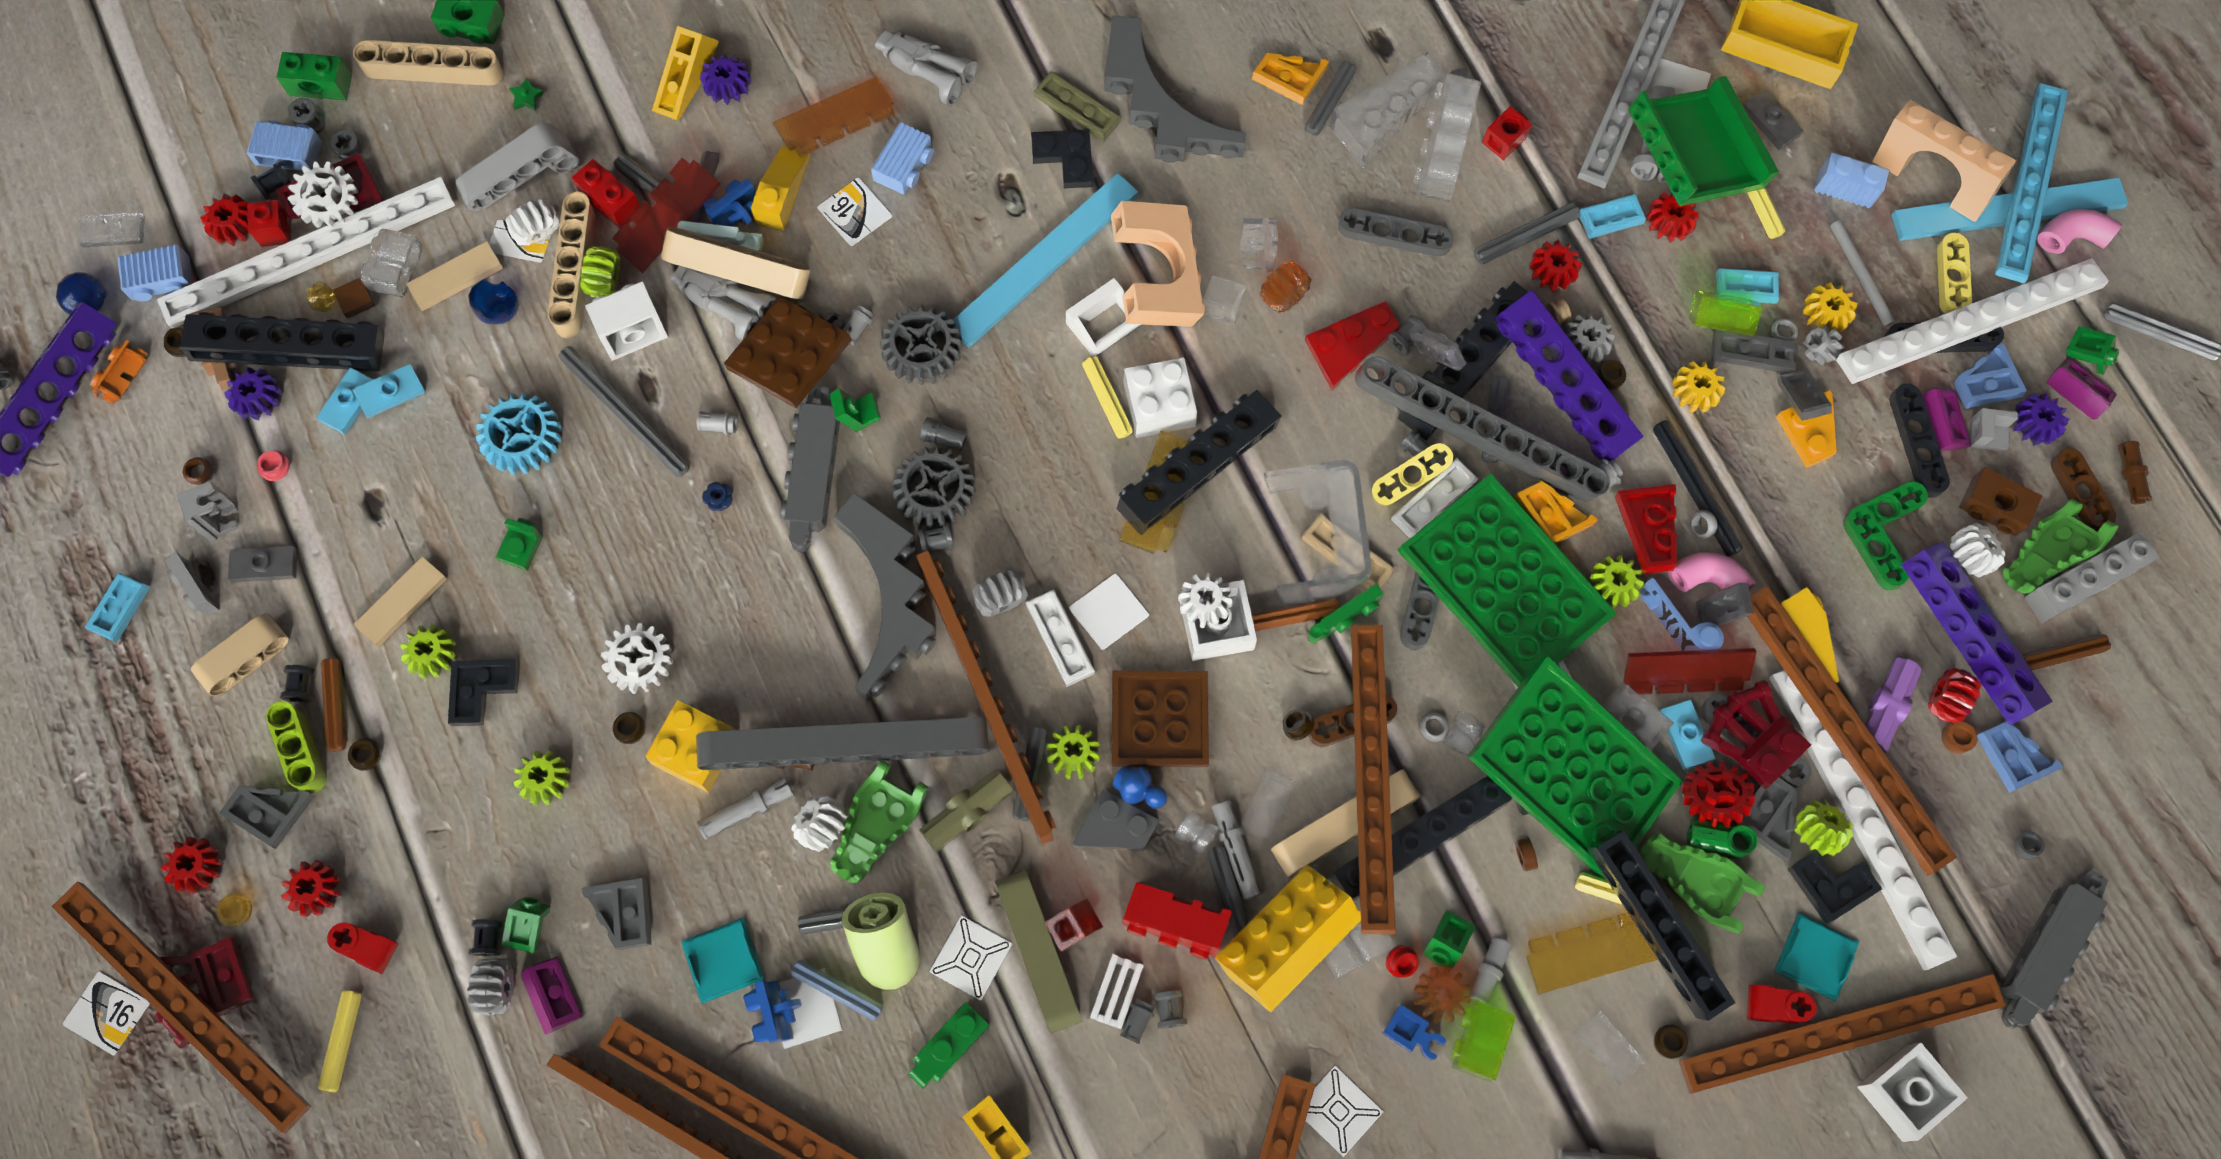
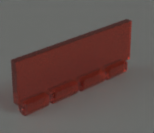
M681 158L669 172L676 181L671 184L667 179L663 178L649 196L656 201V204L652 207L644 200L630 216V219L637 224L636 227L632 229L627 223H624L612 237L619 244L616 251L642 273L662 252L667 228H677L680 221H689L721 184L695 160L689 164L685 159Z
M1755 648L1628 653L1623 684L1627 686L1628 695L1652 694L1653 685H1655L1657 694L1683 693L1684 684H1687L1688 693L1714 692L1716 683H1718L1719 691H1742L1744 682L1751 679L1757 652Z

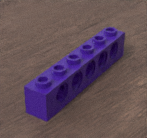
M1532 290L1494 318L1498 323L1499 331L1512 341L1518 356L1523 361L1528 362L1535 371L1537 381L1548 388L1553 395L1556 406L1567 413L1572 420L1573 428L1586 438L1592 453L1598 459H1606L1609 462L1644 437ZM1524 325H1528L1533 329L1534 336L1529 335L1525 331ZM1543 349H1547L1551 353L1552 360H1548L1544 356ZM1562 373L1569 376L1570 385L1563 381ZM1581 397L1588 401L1589 409L1582 406L1580 402ZM1599 422H1603L1607 426V434L1601 431Z
M84 302L78 303L0 412V475L3 477H10L12 473L15 475L19 474L27 462V459L23 458L30 447L36 449L44 439L45 433L41 432L48 421L53 424L62 413L63 408L60 407V404L66 396L71 398L79 389L81 383L77 381L83 371L89 373L99 360L95 356L101 346L106 348L116 336V332L113 329L117 323ZM78 332L87 334L90 339V344L86 349L79 348L75 343L74 338ZM60 357L68 358L71 361L72 370L69 374H63L57 369L56 364ZM43 382L51 384L54 388L55 393L50 400H45L39 395L38 389ZM25 408H30L36 413V422L31 426L25 425L20 419V413ZM6 434H13L18 439V447L12 452L5 450L2 446V438Z
M1943 541L1924 549L1901 564L2010 726L2053 702Z

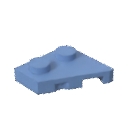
M2004 343L1997 345L1985 358L1982 357L1971 369H1967L1958 376L1954 382V386L1965 409L2022 398L2027 392Z
M2007 721L1977 735L1980 744L2009 793L2063 768L2057 759L2050 761L2038 751L2040 748L2038 744L2030 738L2024 737L2019 729L2014 725L2010 726Z

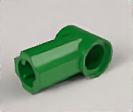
M1692 819L1687 832L1688 846L1707 852L1724 854L1732 859H1741L1755 850L1758 844L1755 831L1745 825L1726 828L1723 824H1717L1715 828L1712 827L1711 822L1705 821L1700 823L1699 820ZM1733 835H1739L1745 840V850H1740L1734 846Z

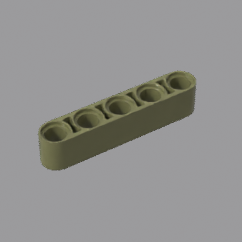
M1026 870L996 880L995 884L1050 1034L1081 1023L1079 1011Z

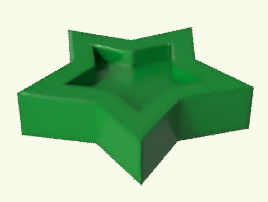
M527 78L519 87L509 88L515 97L513 103L514 110L526 106L536 111V100L544 94L542 89L532 87Z

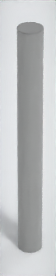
M1841 220L1832 223L1830 228L1883 326L1889 327L1893 325L1896 321Z

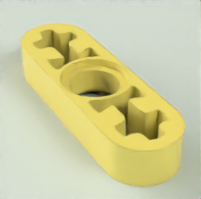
M1950 233L1937 246L1939 305L1944 314L1972 304L1969 242L1959 233ZM1953 248L1958 249V251L1953 255ZM1947 270H1957L1961 274V280H1952L1948 276ZM1954 295H1955V300H1956V302L1961 303V305H1960L1959 307L1956 306V302H1955V301H1951V299H1952V297H1953Z
M1441 443L1428 447L1378 479L1372 488L1373 498L1377 503L1384 506L1394 504L1446 471L1453 461L1451 449ZM1433 451L1445 452L1447 454L1444 458L1446 464L1443 466L1439 463L1433 464L1429 467L1433 473L1427 475L1424 465L1418 460L1424 457L1425 463L1433 458ZM1416 466L1421 470L1422 477L1417 483L1411 484L1405 481L1403 472L1407 467ZM1398 474L1400 483L1407 490L1401 492L1400 487H1397L1391 492L1393 496L1391 499L1388 500L1385 496L1380 498L1378 496V493L1381 491L1380 485L1383 483L1386 486L1394 484L1396 481L1392 476Z

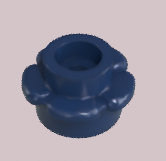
M713 482L703 492L702 499L710 510L724 511L733 501L731 496L733 491L726 483ZM720 494L721 496L720 498H715V495Z

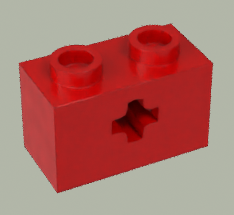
M593 158L571 178L577 191L587 195L591 205L620 230L642 211L635 194Z

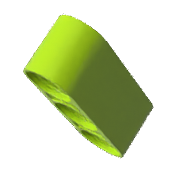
M275 702L267 710L266 721L285 777L290 785L300 791H307L311 794L317 793L325 786L327 778L307 718L301 710L289 702ZM291 713L289 722L282 725V718L286 714ZM301 741L299 751L292 754L293 745ZM311 770L310 779L305 783H301L302 775L306 771Z

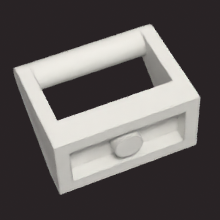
M1115 278L1066 310V324L1093 357L1142 325L1126 324L1125 321L1096 342H1093L1083 326L1115 303L1125 313L1122 297L1125 292Z

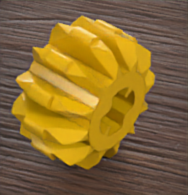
M1831 282L1824 287L1821 285L1815 287L1812 293L1804 300L1806 306L1802 314L1810 317L1807 320V325L1815 324L1817 328H1822L1823 325H1826L1830 330L1844 331L1848 324L1852 323L1856 317L1854 311L1858 303L1850 301L1853 297V292L1844 293L1843 285L1835 289Z
M1692 361L1687 367L1683 366L1677 371V377L1672 380L1671 386L1676 388L1673 391L1672 397L1682 399L1679 407L1687 404L1689 405L1690 413L1695 412L1697 408L1704 413L1709 410L1710 406L1716 407L1719 404L1720 397L1724 395L1726 388L1722 386L1725 377L1716 376L1718 366L1710 370L1707 368V361L1702 362L1700 366L1695 361Z

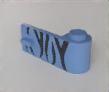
M1654 577L1648 580L1643 588L1638 591L1641 594L1642 600L1654 612L1689 660L1694 662L1706 661L1722 646L1724 642L1722 630L1711 622L1700 623L1691 629Z

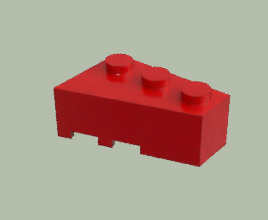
M1136 882L1122 924L1128 926L1126 931L1140 937H1145L1146 933L1159 937L1158 943L1176 949L1177 945H1181L1190 949L1189 954L1208 960L1209 956L1215 958L1220 949L1232 911L1222 908L1220 913L1203 907L1204 903L1193 899V902H1189L1175 897L1174 893Z

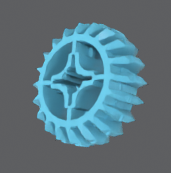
M523 392L519 399L513 393L510 394L508 401L499 397L498 402L500 404L496 407L488 404V409L491 412L489 414H481L480 418L484 423L476 425V429L480 433L476 436V441L481 445L479 451L483 456H486V460L490 465L496 464L498 470L502 472L508 468V471L515 475L519 468L524 474H528L529 466L540 470L539 462L541 460L550 463V458L547 454L557 453L558 449L554 444L562 442V438L558 434V432L562 431V426L557 422L559 417L555 411H551L552 407L548 402L542 403L540 397L536 395L530 399V396ZM536 418H539L542 423L540 436H537L533 431L536 426L534 424ZM499 430L505 435L502 441L504 443L502 449H499L497 446Z

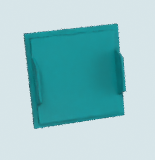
M1797 913L1774 972L1836 1002L1843 983L1848 977L1860 942L1801 913Z
M744 918L681 941L701 1004L765 980Z

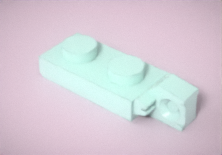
M680 221L677 228L762 251L764 240L762 234L740 232L738 227L688 221Z

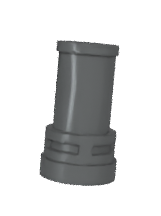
M926 417L919 440L933 444L937 442L962 451L967 432L944 426L942 422Z

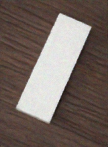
M1456 458L1446 471L1436 476L1392 516L1391 521L1411 538L1462 497L1477 483L1479 478Z
M1053 589L1027 601L1026 607L1065 686L1068 687L1094 675L1095 670L1055 590Z

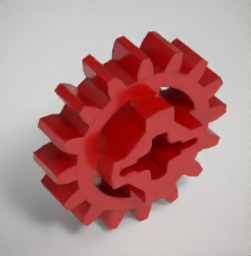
M1711 761L1707 762L1706 769L1697 765L1695 766L1694 774L1688 772L1686 782L1683 783V805L1690 806V816L1697 813L1700 815V823L1708 819L1711 820L1712 827L1716 828L1718 822H1723L1725 827L1728 828L1730 827L1731 820L1740 824L1742 823L1743 815L1750 816L1756 797L1753 794L1754 783H1747L1749 776L1747 773L1738 775L1737 766L1732 767L1730 770L1726 769L1725 762H1721L1719 767H1714Z

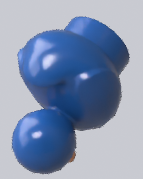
M1123 766L1117 772L1113 786L1120 791L1121 798L1126 803L1137 804L1145 799L1150 807L1156 809L1166 804V791L1159 786L1152 787V776L1146 768L1141 766L1136 768Z

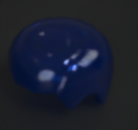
M85 272L67 274L58 282L56 299L59 306L69 315L74 307L81 302L99 311L107 296L101 280Z
M487 279L481 280L471 287L468 294L469 304L473 313L481 322L486 324L498 325L509 322L517 314L520 305L516 291L507 286L503 281L499 284H492Z

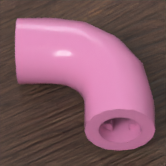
M2073 209L2058 214L2047 223L2039 233L2037 240L2044 250L2055 254L2064 252L2071 241L2077 238H2084L2104 249L2123 224L2096 210Z
M1696 552L1677 561L1673 571H1668L1670 580L1682 592H1687L1703 582L1715 584L1721 590L1737 583H1748L1750 591L1757 584L1748 571L1737 561L1717 552Z

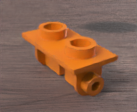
M127 339L122 346L117 344L108 357L111 363L105 371L100 369L91 381L90 385L94 387L92 389L94 397L97 398L102 392L104 394L102 397L104 401L112 405L116 401H120L131 385V382L121 377L122 374L126 373L135 378L147 362L145 359L147 353L138 347L134 351L130 350V341Z

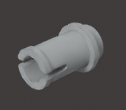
M859 305L856 309L851 310L852 316L842 329L849 333L852 339L849 345L852 346L856 344L857 339L866 326L872 324L873 314Z
M703 411L698 413L699 417H697L696 422L698 431L723 432L726 436L737 431L738 417L737 415H732L730 411H726L725 414L706 413Z

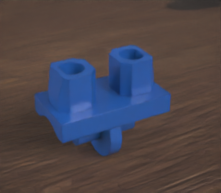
M734 179L727 185V194L720 200L716 197H711L703 205L706 209L705 212L714 225L732 227L738 221L748 225L752 222L749 213L752 211L751 206L756 192L753 184L748 179L743 182Z
M766 980L755 983V989L743 996L746 1009L749 1012L761 1010L764 1020L752 1026L754 1041H769V1043L786 1042L793 1039L790 1024L796 1022L793 1010L802 1006L801 999L790 1000L788 989L781 990L779 981L766 982Z

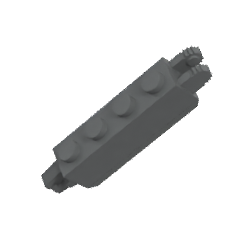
M814 386L808 394L806 404L801 403L799 414L795 413L793 418V432L797 433L795 442H791L789 446V460L792 461L791 471H786L785 489L788 490L787 500H782L780 516L781 519L785 520L789 529V541H791L792 548L799 553L807 552V549L811 546L812 532H820L826 527L840 428V421L835 419L833 407L831 406L829 387Z
M2092 869L2085 871L2075 884L2053 892L2001 983L2002 995L2009 1000L2001 1016V1021H2003L2006 1027L2014 1029L2020 1027V1025L2022 1027L2029 1025V1022H2032L2031 1019L2036 1014L2049 1012L2054 1008L2059 1000V995H2057L2059 988L2072 977L2074 973L2072 965L2077 957L2085 953L2090 944L2087 939L2091 931L2097 929L2103 922L2105 915L2102 912L2107 902L2102 899L2108 880Z

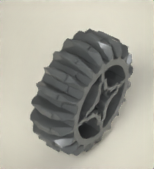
M921 304L918 308L919 311L913 312L912 307L908 306V314L904 315L897 311L896 317L898 321L888 320L889 329H883L882 337L884 339L880 341V347L884 350L881 353L882 359L888 361L886 363L888 370H895V376L898 379L906 375V382L909 384L914 378H918V384L922 386L926 378H929L933 384L936 382V375L945 379L947 376L945 369L954 371V361H959L961 358L959 350L962 349V341L959 340L961 337L960 330L954 328L956 326L953 319L947 320V313L945 311L937 315L934 306L927 312ZM938 333L946 341L943 351H940L937 344H935ZM900 339H903L906 346H908L904 357L897 351Z
M939 446L935 448L934 453H929V449L924 447V455L921 456L913 451L911 453L913 461L911 462L903 458L902 465L904 469L896 468L895 474L898 479L892 481V486L896 489L892 493L893 498L899 501L897 509L899 511L905 510L904 516L907 520L915 517V524L917 526H920L924 520H926L927 528L929 529L933 528L934 522H939V526L943 527L946 519L955 524L957 522L955 514L957 513L965 517L967 513L964 506L972 507L973 499L970 496L976 494V488L972 486L975 483V476L969 474L971 466L969 464L962 465L964 460L961 455L953 458V451L951 449H948L944 455L941 453ZM939 468L944 469L945 471L939 473L934 472L931 469ZM920 473L922 482L915 487V491L909 494V488L913 479ZM928 479L932 485L936 484V488L939 485L940 496L937 491H932V487L929 490ZM959 482L958 492L948 502L946 493L953 488V484ZM932 502L938 507H926L923 504Z

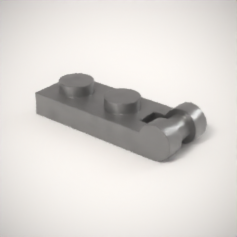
M1719 328L1713 333L1712 361L1776 371L1780 375L1796 372L1797 364L1794 362V356L1798 353V343ZM1776 352L1782 355L1781 359L1775 358Z

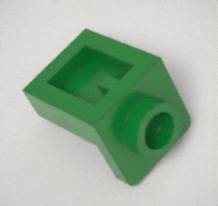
M2079 326L2066 349V356L2097 364V373L2104 375L2108 366H2114L2119 355V349L2115 348L2116 335Z
M840 388L830 393L835 419L856 433L880 420L881 416L876 396L872 393H868L858 400L855 396H850Z
M507 518L504 524L508 531L496 558L500 562L528 571L543 537L535 528L536 525L531 521L523 518H518L517 521Z
M533 897L518 899L508 908L501 946L534 953L539 946L543 918L549 914L551 906L542 904L541 900Z
M1446 910L1431 940L1425 947L1423 955L1432 960L1436 965L1452 970L1462 956L1476 926Z

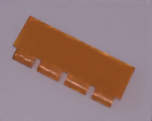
M876 76L774 121L773 126L789 151L795 149L799 157H802L819 149L816 139H819L822 146H826L845 137L843 127L851 135L871 126L868 116H871L874 123L893 116L894 112L891 107L893 100Z

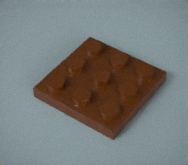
M779 296L724 362V365L730 372L797 409L852 339L849 333Z
M1112 670V767H1208V671Z

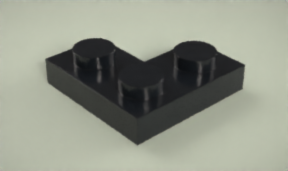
M1090 129L1031 132L1033 164L1062 163L1064 189L1093 187Z
M516 659L451 661L448 724L450 726L484 725L485 694L518 693L519 662Z
M1815 851L1787 868L1825 924L1833 922L1882 890V887L1863 861L1836 877L1820 853Z

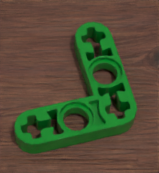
M1907 482L1853 508L1843 519L1846 533L1877 583L1886 590L1898 589L1908 580L1909 576L1901 566L1904 561L1883 527L1917 511L1927 502L1928 492L1918 482ZM1907 494H1915L1917 496V499H1911L1902 505L1899 501ZM1881 502L1889 504L1893 510L1892 516L1882 515L1879 512L1878 504ZM1856 518H1857V519H1862V518H1863V520L1865 521V523H1864L1863 525H1861V524L1856 525V524L1854 523V520H1855ZM1872 531V534L1863 539L1862 535ZM1870 541H1876L1881 544L1883 548L1882 555L1878 556L1870 552L1868 548ZM1888 557L1890 561L1880 566L1879 563ZM1889 571H1895L1898 576L1889 579L1886 574Z

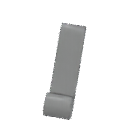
M539 123L458 177L456 186L467 209L473 212L481 211L547 167L557 173H567L574 170L579 164V158L565 133L550 123Z

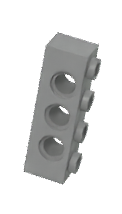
M2141 531L2042 585L2025 596L2024 599L2041 624L2139 571L2160 558V556Z

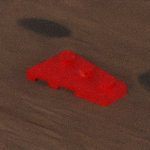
M1384 301L1306 335L1305 342L1331 390H1333L1340 384L1341 380L1358 368L1364 359L1381 347L1388 340L1391 332H1397L1400 325L1389 305Z
M1676 484L1620 490L1615 496L1643 574L1673 571L1677 565L1676 506H1674Z

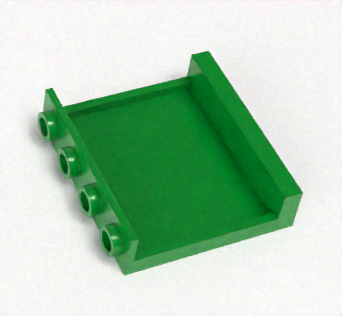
M1727 76L1716 78L1708 89L1650 99L1646 91H1642L1628 108L1633 121L1679 206L1761 190L1779 173Z

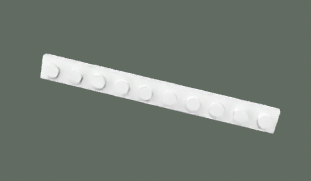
M439 177L344 218V223L334 222L331 228L327 225L160 297L157 301L166 323L171 328H175L184 324L186 314L218 306L224 307L450 209L455 204L442 177Z
M2091 258L1841 353L1836 361L1850 382L1854 384L1990 332L2000 326L2003 327L2102 289L2109 280Z
M1785 670L1773 674L1769 679L1796 730L1812 744L1807 751L1831 797L1838 806V810L1841 813L1848 814L1846 820L1854 825L1851 830L1854 834L1853 838L1874 878L1882 887L1881 891L1923 971L1956 958L1957 955L1871 794Z

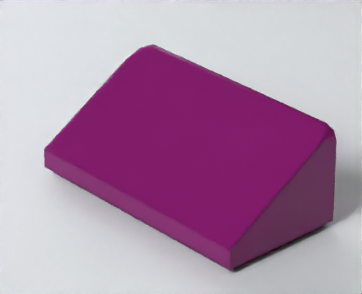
M2067 357L2046 382L2051 388L2093 420L2097 419L2117 396L2116 392L2070 357Z
M1935 388L1922 394L1940 451L1970 447L1971 442L1956 392L1954 390Z
M558 957L526 967L521 974V978L545 1035L583 1017Z

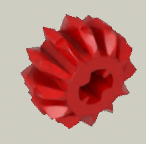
M1663 192L1659 195L1658 199L1651 202L1649 206L1650 211L1646 215V221L1651 222L1649 231H1658V239L1667 236L1669 243L1674 241L1675 238L1682 241L1696 228V222L1699 218V212L1694 211L1696 203L1679 206L1672 192L1670 196Z
M224 193L221 200L212 197V206H203L206 214L200 217L205 225L204 229L208 236L214 238L221 245L228 242L230 245L235 246L238 239L246 242L245 235L249 233L247 222V204L249 202L244 201L237 194L231 198Z
M1558 239L1553 245L1546 241L1541 248L1535 249L1529 269L1533 270L1532 280H1541L1540 288L1545 287L1547 284L1550 285L1551 291L1554 292L1558 286L1565 290L1569 287L1570 283L1576 282L1579 277L1578 272L1582 268V262L1578 261L1579 252H1570L1571 243L1563 247Z
M1955 667L1951 670L1948 669L1942 677L1938 678L1936 685L1933 686V691L1929 695L1928 709L1937 718L1945 722L1949 721L1953 724L1965 720L1966 715L1971 714L1972 708L1976 705V700L1980 696L1981 683L1978 681V678L1963 669L1959 670Z
M186 837L184 844L179 841L173 842L175 851L173 853H164L165 857L169 859V863L160 866L162 871L169 872L164 878L166 883L174 884V889L179 892L187 890L195 894L198 893L200 886L205 889L211 888L209 879L211 877H221L215 871V868L224 863L221 859L216 858L220 851L217 847L210 846L209 840L201 838L197 841L194 837Z
M315 860L312 865L306 861L300 862V871L293 868L289 869V874L292 876L291 881L285 880L281 882L282 886L289 888L288 891L281 895L283 900L290 901L288 909L293 912L299 911L303 917H309L311 913L316 916L323 915V906L330 909L335 908L331 898L332 896H341V892L334 889V887L342 882L339 877L333 876L335 869L329 865L324 867V863L319 860ZM312 883V886L315 887L313 893H311V891L308 890L309 886Z

